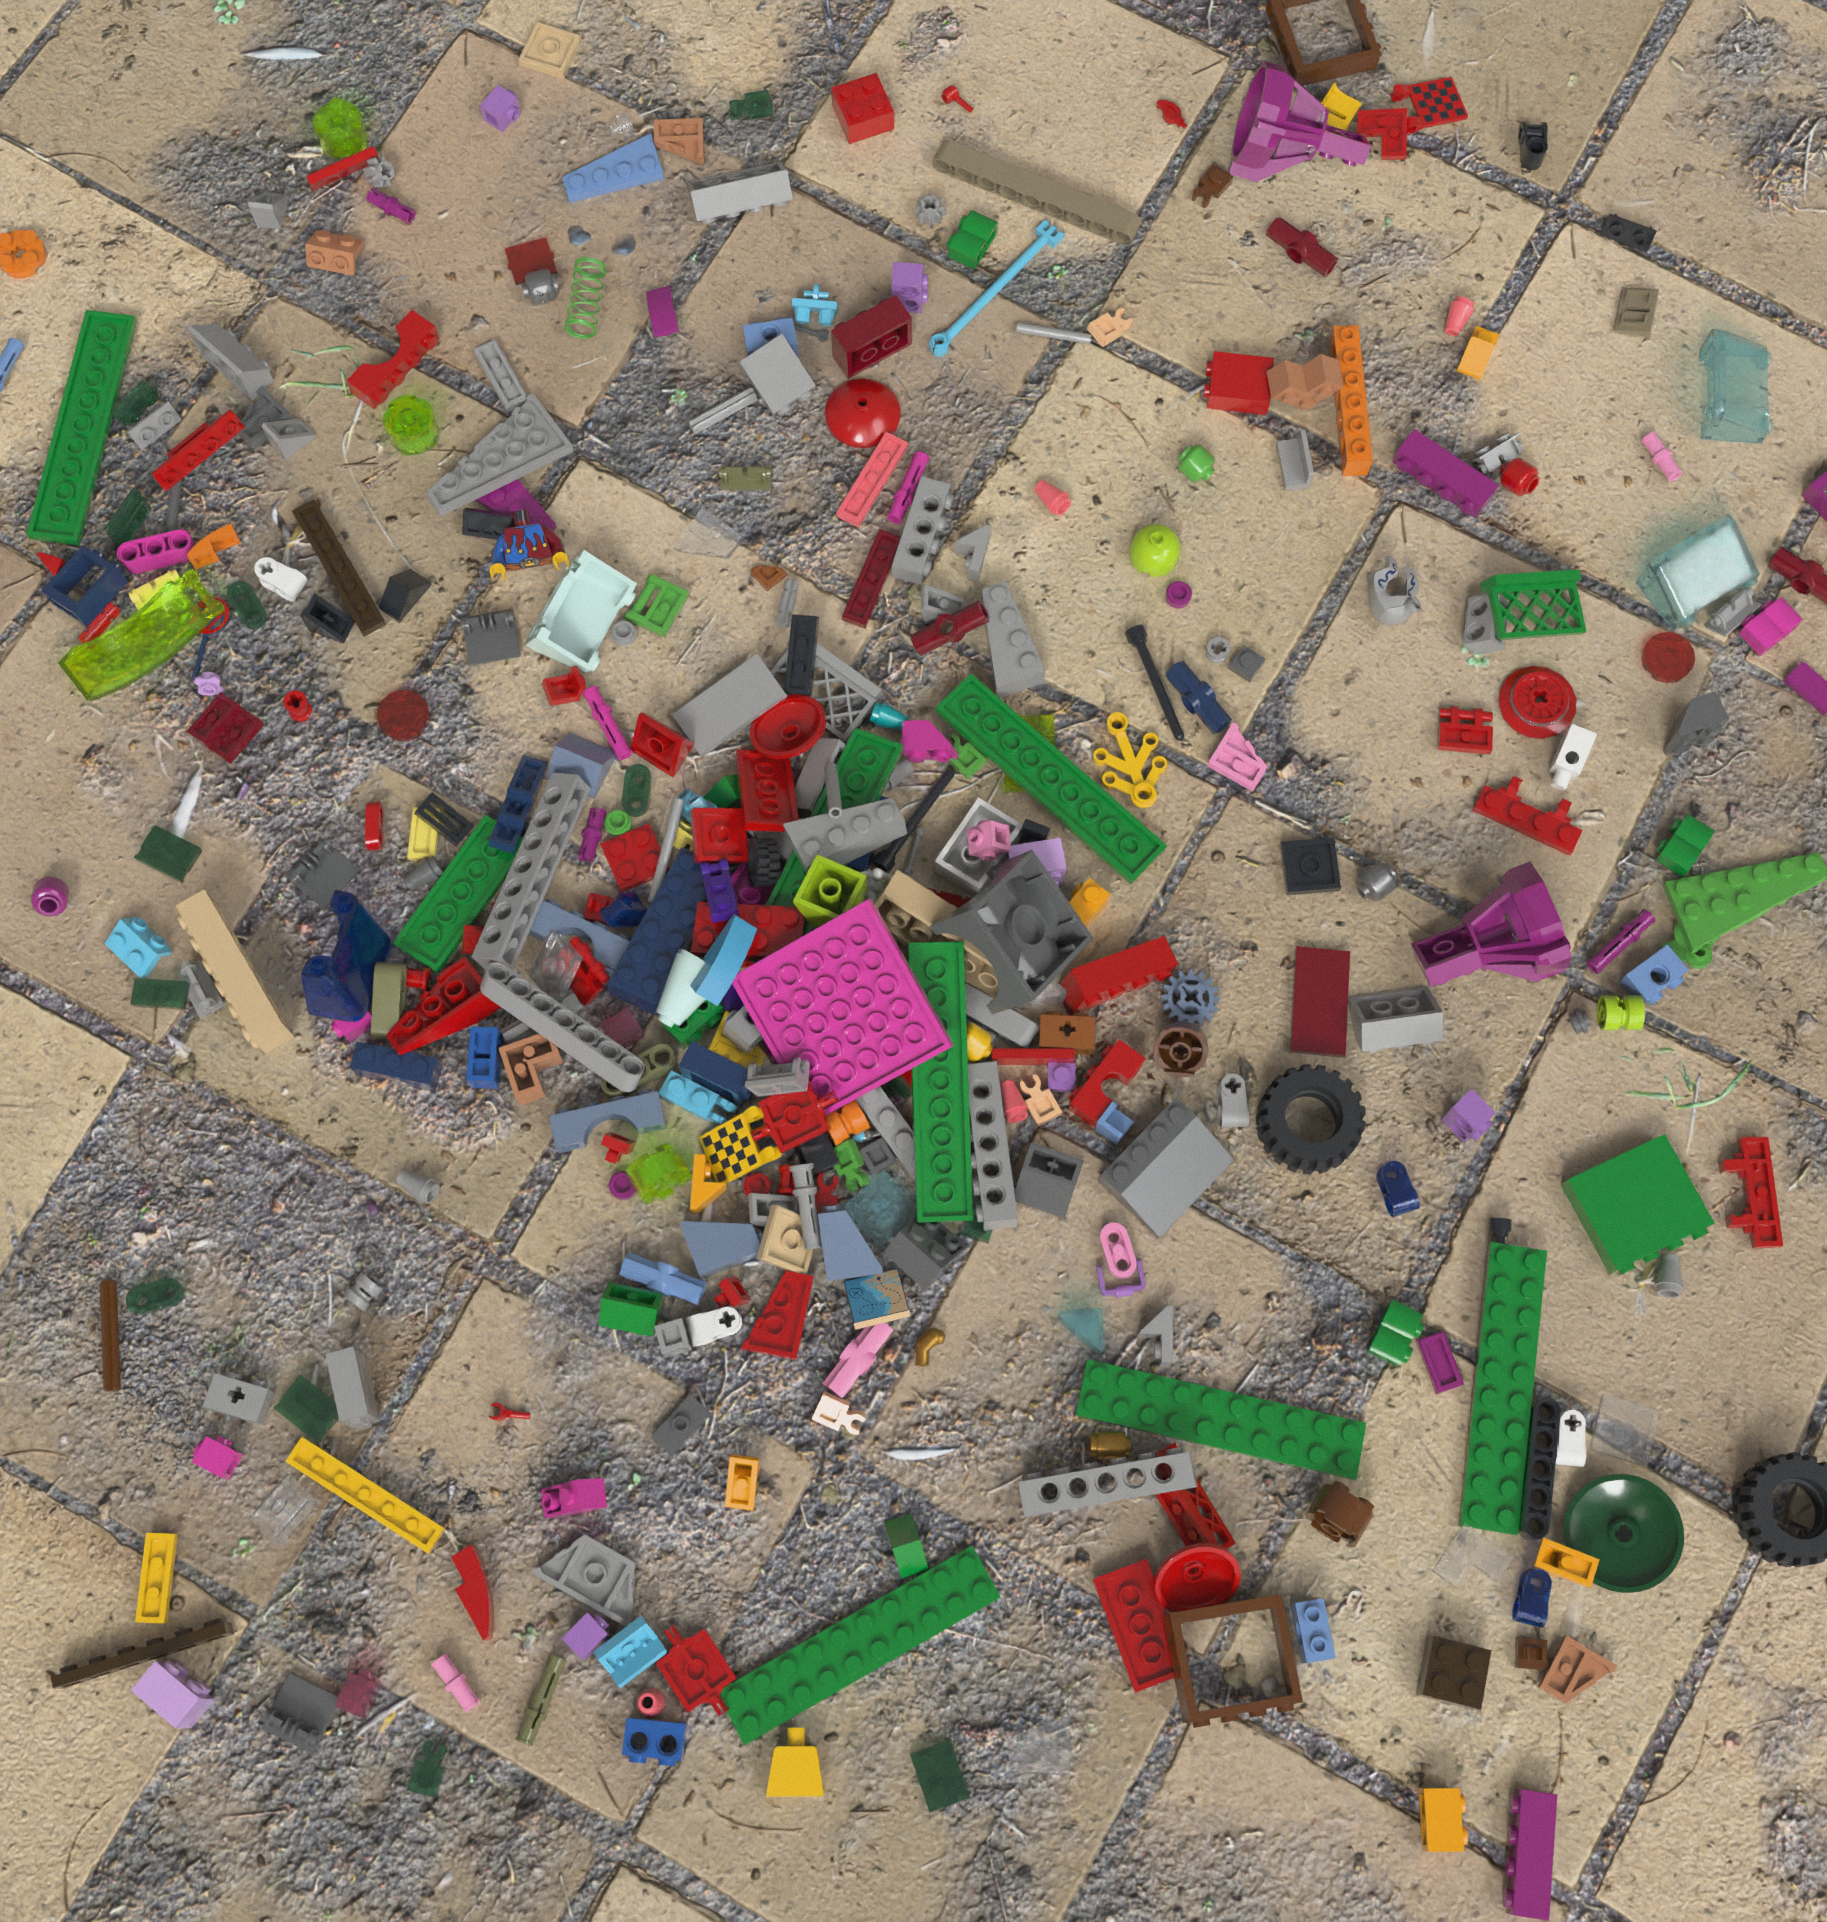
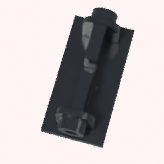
M1615 213L1614 215L1609 214L1601 236L1648 252L1657 230L1652 229L1651 226L1646 227L1621 218Z

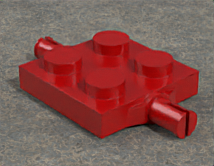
M808 1079L807 1091L776 1094L758 1102L764 1115L765 1125L751 1130V1135H755L753 1139L758 1141L770 1135L775 1140L780 1153H785L832 1130L825 1115L824 1107L839 1100L835 1096L837 1095L836 1092L832 1090L819 1097L810 1079Z
M672 1625L669 1628L675 1635V1638L669 1629H666L664 1633L669 1638L673 1647L666 1656L656 1662V1665L687 1713H690L701 1704L710 1702L718 1717L723 1715V1712L717 1704L720 1705L724 1713L729 1708H727L719 1694L727 1685L737 1679L736 1675L705 1628L693 1637L683 1639L675 1625Z

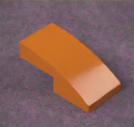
M232 523L200 540L187 553V556L196 570L220 561L217 552L238 545L241 541Z

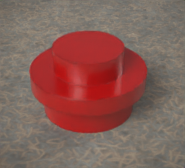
M752 1173L746 1177L743 1183L744 1193L747 1197L750 1193L769 1194L771 1182L763 1173Z

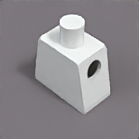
M1571 724L1562 735L1549 768V772L1554 774L1550 784L1552 787L1565 791L1569 781H1574L1580 775L1597 733Z

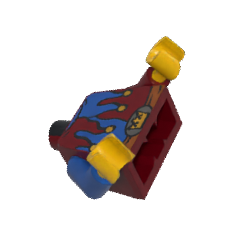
M528 509L513 511L515 527L504 529V533L498 537L493 550L492 566L489 571L492 581H494V575L497 573L502 574V580L504 581L506 580L505 569L507 572L554 564L557 571H560L558 566L561 562H566L568 567L571 566V563L565 553L562 540L550 527L543 526L542 523L531 524Z

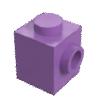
M499 85L480 104L484 121L501 132L511 122H515L521 112L516 94L509 89L505 90Z
M587 1612L562 1639L582 1660H586L611 1635L606 1630L609 1624L598 1613L593 1616Z

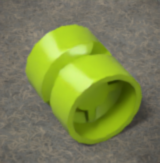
M1601 995L1597 1004V1020L1600 1030L1616 1031L1619 1030L1620 1026L1624 1030H1642L1645 1021V1006L1642 996L1624 995L1620 999L1617 995Z

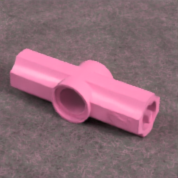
M886 1323L863 1328L857 1339H853L845 1348L839 1358L840 1361L823 1382V1385L834 1395L843 1399L860 1375L863 1376L877 1357V1352L892 1334L893 1329Z

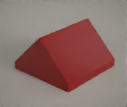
M641 712L638 715L630 749L636 755L669 776L674 777L695 743L655 717Z

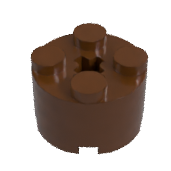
M1334 1481L1332 1485L1324 1484L1307 1510L1305 1518L1311 1517L1313 1519L1311 1526L1325 1537L1336 1543L1343 1539L1348 1541L1347 1547L1354 1548L1373 1518L1372 1510L1374 1505L1365 1498L1359 1497L1358 1499L1349 1493L1350 1489L1339 1481Z

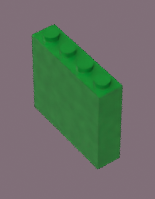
M1665 1134L1571 1177L1561 1184L1609 1275L1616 1271L1623 1275L1635 1269L1634 1263L1641 1259L1646 1264L1660 1257L1658 1251L1665 1248L1671 1252L1685 1245L1682 1240L1690 1236L1693 1240L1701 1238L1709 1233L1707 1228L1715 1224Z

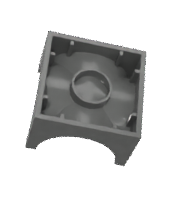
M1033 850L991 866L986 871L991 880L988 886L967 903L936 920L930 926L936 935L952 934L969 941L989 960L998 980L997 996L986 1005L992 1014L1034 1001L1093 939V936Z

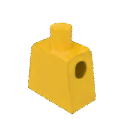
M787 1728V1746L774 1747L766 1797L824 1796L817 1746H805V1728Z

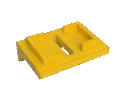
M1335 82L1321 102L1330 111L1327 124L1344 130L1348 128L1362 106L1361 102L1341 92Z

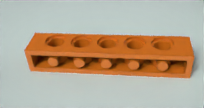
M1359 325L1333 326L1329 339L1330 357L1339 360L1343 387L1334 392L1342 476H1367L1373 459Z

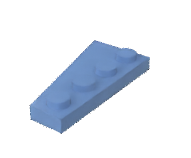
M650 133L563 176L562 179L569 203L663 180L664 175Z

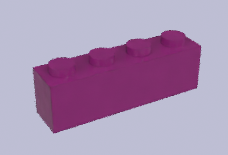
M1416 429L1411 432L1399 447L1392 462L1400 471L1409 473L1421 485L1431 488L1442 499L1452 502L1464 514L1471 515L1476 519L1492 500L1499 486Z
M1515 1789V1794L1510 1796L1509 1811L1513 1813L1512 1825L1508 1826L1507 1843L1511 1844L1510 1857H1506L1505 1875L1509 1876L1508 1888H1504L1502 1897L1503 1907H1506L1507 1914L1549 1921L1557 1794Z

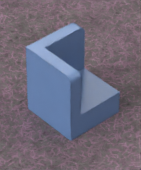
M1113 1101L1097 1121L1095 1130L1115 1145H1118L1134 1121L1116 1109L1118 1104Z

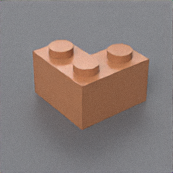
M1323 354L1318 355L1303 366L1284 360L1267 371L1271 399L1299 407L1303 410L1313 408L1315 404L1331 397L1334 392L1343 387L1339 360Z
M540 1034L499 1047L518 1104L522 1106L546 1097L538 1072L564 1063L559 1047Z

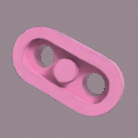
M1109 1223L1101 1230L1100 1244L1110 1273L1116 1278L1125 1279L1134 1273L1137 1265L1136 1258L1125 1227L1119 1223ZM1111 1234L1117 1235L1118 1242H1110L1108 1236ZM1124 1261L1127 1264V1268L1119 1269L1117 1262Z

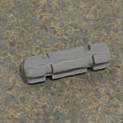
M788 578L784 582V590L782 591L778 608L779 612L775 621L777 627L788 628L790 626V617L799 586L798 581Z

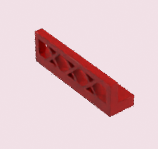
M1173 1443L1155 1453V1456H1166V1450L1178 1448L1176 1443ZM1161 1463L1157 1467V1475L1160 1479L1167 1480L1171 1477L1172 1469L1169 1464ZM1197 1478L1198 1487L1191 1488V1492L1183 1489L1155 1494L1185 1546L1198 1543L1219 1545L1214 1537V1531L1224 1543L1221 1545L1222 1547L1228 1549L1236 1544ZM1198 1505L1204 1509L1206 1518L1200 1514Z

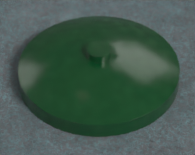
M1613 1474L1593 1480L1575 1495L1565 1515L1564 1540L1566 1547L1599 1559L1593 1579L1594 1584L1614 1592L1635 1593L1655 1587L1673 1572L1683 1552L1684 1527L1676 1505L1660 1487L1639 1476Z

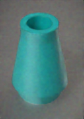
M876 702L869 722L874 723L876 727L902 730L903 721H909L910 717L885 702L882 704Z

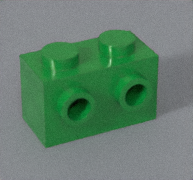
M705 1000L680 1026L674 1024L671 1028L662 1022L661 1025L678 1045L685 1050L692 1041L698 1044L703 1038L702 1034L707 1029H714L721 1023L722 1016L724 1015L723 1007L720 1004L717 1006Z
M608 1282L601 1298L598 1325L614 1330H623L642 1336L654 1337L656 1332L654 1326L660 1322L663 1293Z

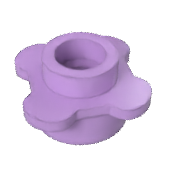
M204 672L194 679V683L198 685V693L201 695L212 696L224 692V688L220 686L221 678L216 673Z

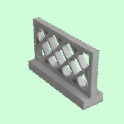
M817 643L815 668L821 667L825 671V680L813 681V686L826 684L828 697L815 700L819 703L829 702L830 715L826 716V720H831V725L826 722L825 729L846 743L853 730L858 728L875 703H880L884 698L882 689ZM788 649L770 671L774 678L777 674L786 673L787 668H783V666L787 663ZM843 683L846 694L831 697L830 684ZM849 688H850L852 691H854L855 693H851V694H850V693H849ZM862 697L868 701L863 710L852 711L851 698ZM847 699L848 712L834 714L832 701ZM849 717L850 726L842 734L835 728L834 719Z

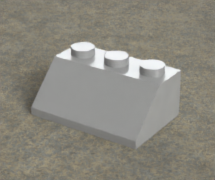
M217 323L195 325L187 329L200 355L251 401L258 396L257 390L261 386L266 389L274 382L270 374L272 369L268 363L262 358L258 360L254 357V352L247 344L243 343L241 345L237 342V337L230 329L226 328L224 330Z
M1428 986L1348 997L1355 1039L1362 1052H1376L1385 1048H1403L1407 1045L1431 1044L1435 1041H1443V1012Z

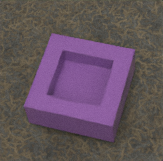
M1048 1063L1047 1089H1050L1051 1092H1073L1075 1089L1076 1063Z

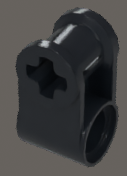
M1521 122L1519 125L1520 162L1527 170H1537L1543 163L1548 149L1547 122H1542L1541 124Z

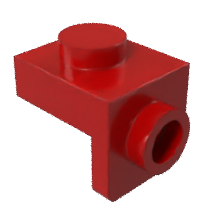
M577 666L571 667L568 675L544 678L541 684L550 706L578 702L586 688L585 678L583 675H580Z

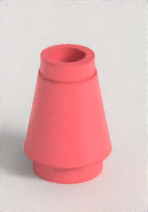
M1458 296L1450 303L1444 329L1445 333L1451 336L1459 335V332H1461L1474 312V303L1470 299Z
M1045 480L1038 482L1034 488V491L1051 514L1060 516L1069 509L1071 500L1068 493Z
M1013 1080L1002 1082L1000 1090L1004 1118H1006L1008 1123L1023 1121L1028 1117L1026 1102Z
M656 1688L642 1690L636 1699L638 1712L646 1718H654L660 1715L665 1708L663 1693ZM646 1697L653 1699V1705L649 1709L644 1707V1699Z

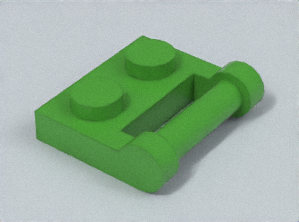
M649 574L645 580V587L632 609L627 610L624 619L633 625H638L665 638L686 603L689 591ZM659 589L660 591L645 616L640 615L654 590Z

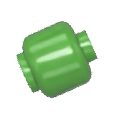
M1190 444L1177 458L1179 461L1178 470L1191 482H1197L1201 478L1206 481L1215 471L1212 467L1215 457L1201 444L1194 446Z

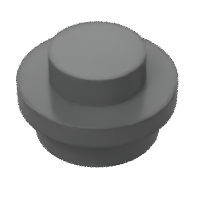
M1578 1008L1573 1009L1574 1012L1568 1014L1574 1031L1576 1034L1582 1032L1587 1034V1027L1591 1026V1022L1586 1011L1580 1012Z

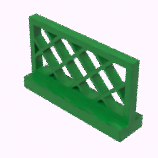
M1580 570L1496 574L1480 583L1481 592L1488 593L1497 639L1511 640L1586 633L1576 582L1582 580ZM1563 590H1568L1569 604L1560 597ZM1541 592H1545L1551 598L1548 605L1539 598ZM1520 593H1523L1530 599L1527 607L1517 599ZM1498 594H1502L1509 601L1506 608L1499 603ZM1555 603L1565 610L1561 617L1552 610ZM1534 604L1543 611L1540 618L1531 611ZM1513 605L1523 613L1519 620L1510 613ZM1568 615L1575 619L1576 628H1572L1565 621ZM1547 616L1557 623L1554 629H1551L1544 623ZM1527 617L1536 625L1533 631H1530L1523 625ZM1505 618L1515 626L1512 632H1505Z

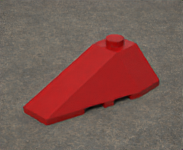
M465 956L442 971L436 978L438 982L429 992L425 991L420 996L421 1001L413 1010L407 1011L386 1034V1037L399 1055L477 1024L501 1008L481 992L480 984L482 978Z

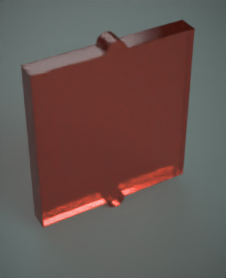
M546 237L505 248L509 262L507 267L508 270H511L516 285L526 282L525 275L528 272L548 269L551 274H558L553 260L555 256L550 251Z

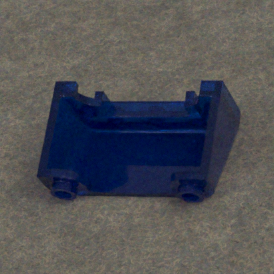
M335 890L330 906L332 912L338 917L339 930L337 933L338 941L332 956L317 955L311 957L306 961L300 975L309 1015L356 1022L364 1018L373 997L375 965L377 962L387 961L391 950L389 935L353 893Z

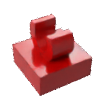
M589 893L583 914L584 920L593 923L597 921L603 925L610 926L617 902L616 898Z
M614 1132L604 1134L601 1145L609 1148L605 1160L613 1164L620 1161L622 1154L627 1155L633 1152L636 1141Z
M737 1276L726 1277L718 1283L723 1292L714 1298L719 1308L727 1307L730 1304L733 1307L744 1306L752 1300Z

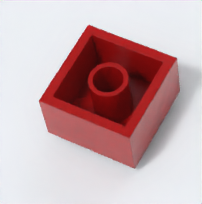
M877 73L831 87L832 107L849 144L894 130V110Z

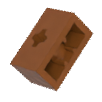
M1048 1011L1045 1014H1040L1038 1048L1075 1049V1055H1093L1095 1017H1089L1088 1013L1083 1012L1073 1013V1016L1062 1015L1058 1011ZM1064 1028L1069 1029L1070 1036H1064Z

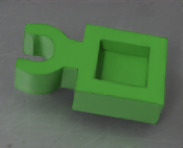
M952 733L950 736L954 742L953 747L959 753V758L949 759L950 764L968 780L987 763L986 758L969 742L961 746L959 737Z
M854 1139L847 1140L833 1148L839 1160V1164L834 1167L839 1177L846 1176L848 1191L854 1192L859 1190L856 1179L860 1186L868 1185L869 1179L867 1175L861 1172L859 1168L865 1163Z

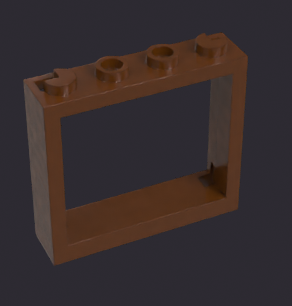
M1267 0L1265 11L1287 71L1302 86L1377 68L1379 58L1382 56V49L1380 44L1376 43L1374 27L1372 23L1368 22L1366 6L1360 0L1345 1L1364 51L1304 65L1284 9L1321 0Z
M1281 1594L1163 1615L1183 1723L1192 1722L1193 1728L1211 1725L1210 1719L1220 1717L1221 1723L1239 1720L1238 1714L1248 1712L1249 1718L1267 1715L1266 1709L1276 1707L1277 1713L1295 1710L1294 1704L1303 1703ZM1270 1609L1287 1696L1197 1711L1181 1624Z

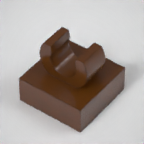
M1515 1638V1668L1547 1670V1640Z

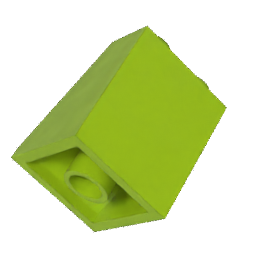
M817 854L793 903L815 930L867 900V875Z

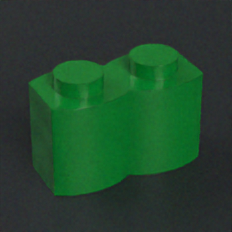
M971 210L967 216L964 215L961 218L958 232L951 234L946 247L949 248V258L975 269L997 235L998 222Z
M1689 814L1683 820L1679 817L1669 830L1673 833L1670 840L1664 838L1656 849L1660 853L1656 861L1682 878L1691 869L1715 833L1714 829Z
M1392 1299L1389 1301L1366 1352L1395 1367L1400 1366L1402 1362L1406 1364L1413 1352V1348L1409 1347L1413 1337L1418 1338L1424 1328L1425 1323L1421 1322L1423 1314Z

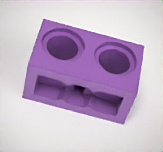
M893 262L892 297L896 295L908 312L922 313V303H927L928 274H923V264Z
M1471 1089L1442 1118V1121L1466 1143L1471 1137L1476 1141L1493 1124L1490 1119L1496 1112Z

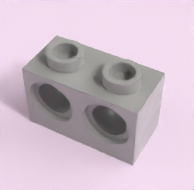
M1488 594L1469 597L1468 606L1465 611V630L1462 634L1463 645L1475 655L1503 651L1505 640L1497 639ZM1498 594L1499 603L1506 608L1508 602ZM1505 618L1504 627L1506 632L1507 619Z

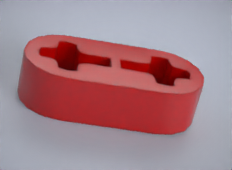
M381 801L366 803L365 844L368 851H378L383 848L384 812Z

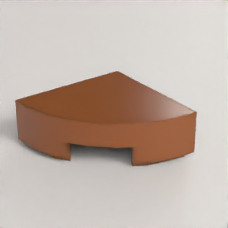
M759 565L750 570L751 575L767 592L787 576V572L778 566Z

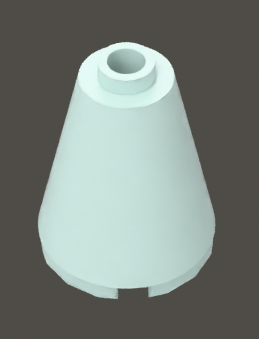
M679 949L676 953L656 1012L660 1014L658 1020L671 1028L674 1024L680 1026L706 1000L696 994L690 986L705 962L684 949Z

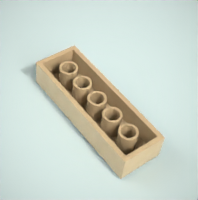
M896 870L874 900V904L892 936L906 946L908 943L964 942L965 983L993 999L996 998L998 980L986 956L969 941L952 934L936 935L930 927L936 920L958 908L914 881L909 875Z
M203 889L175 905L180 913L176 916L177 920L190 935L189 941L196 952H199L203 960L201 961L207 972L212 974L216 980L214 984L221 996L225 997L229 1003L227 1007L233 1017L241 1024L240 1030L246 1040L250 1041L255 1049L260 1047L266 1054L294 1038L293 1033L223 912L208 892Z

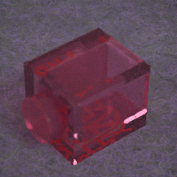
M628 1007L600 1024L603 1033L624 1048L644 1037L642 1028Z
M360 1669L359 1673L349 1672L335 1707L360 1718H367L382 1686L381 1683L375 1681L377 1675Z

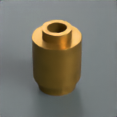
M1097 1431V1434H1090V1457H1097V1460H1112L1123 1458L1125 1455H1131V1438H1126L1125 1432Z

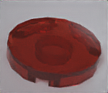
M1672 632L1659 633L1651 637L1643 647L1641 654L1642 666L1645 671H1648L1653 679L1663 683H1676L1682 680L1693 669L1696 659L1694 649L1689 641L1681 635Z
M399 690L390 693L381 701L377 709V721L385 735L395 741L408 742L422 735L425 728L428 727L430 711L426 701L419 694L410 690Z

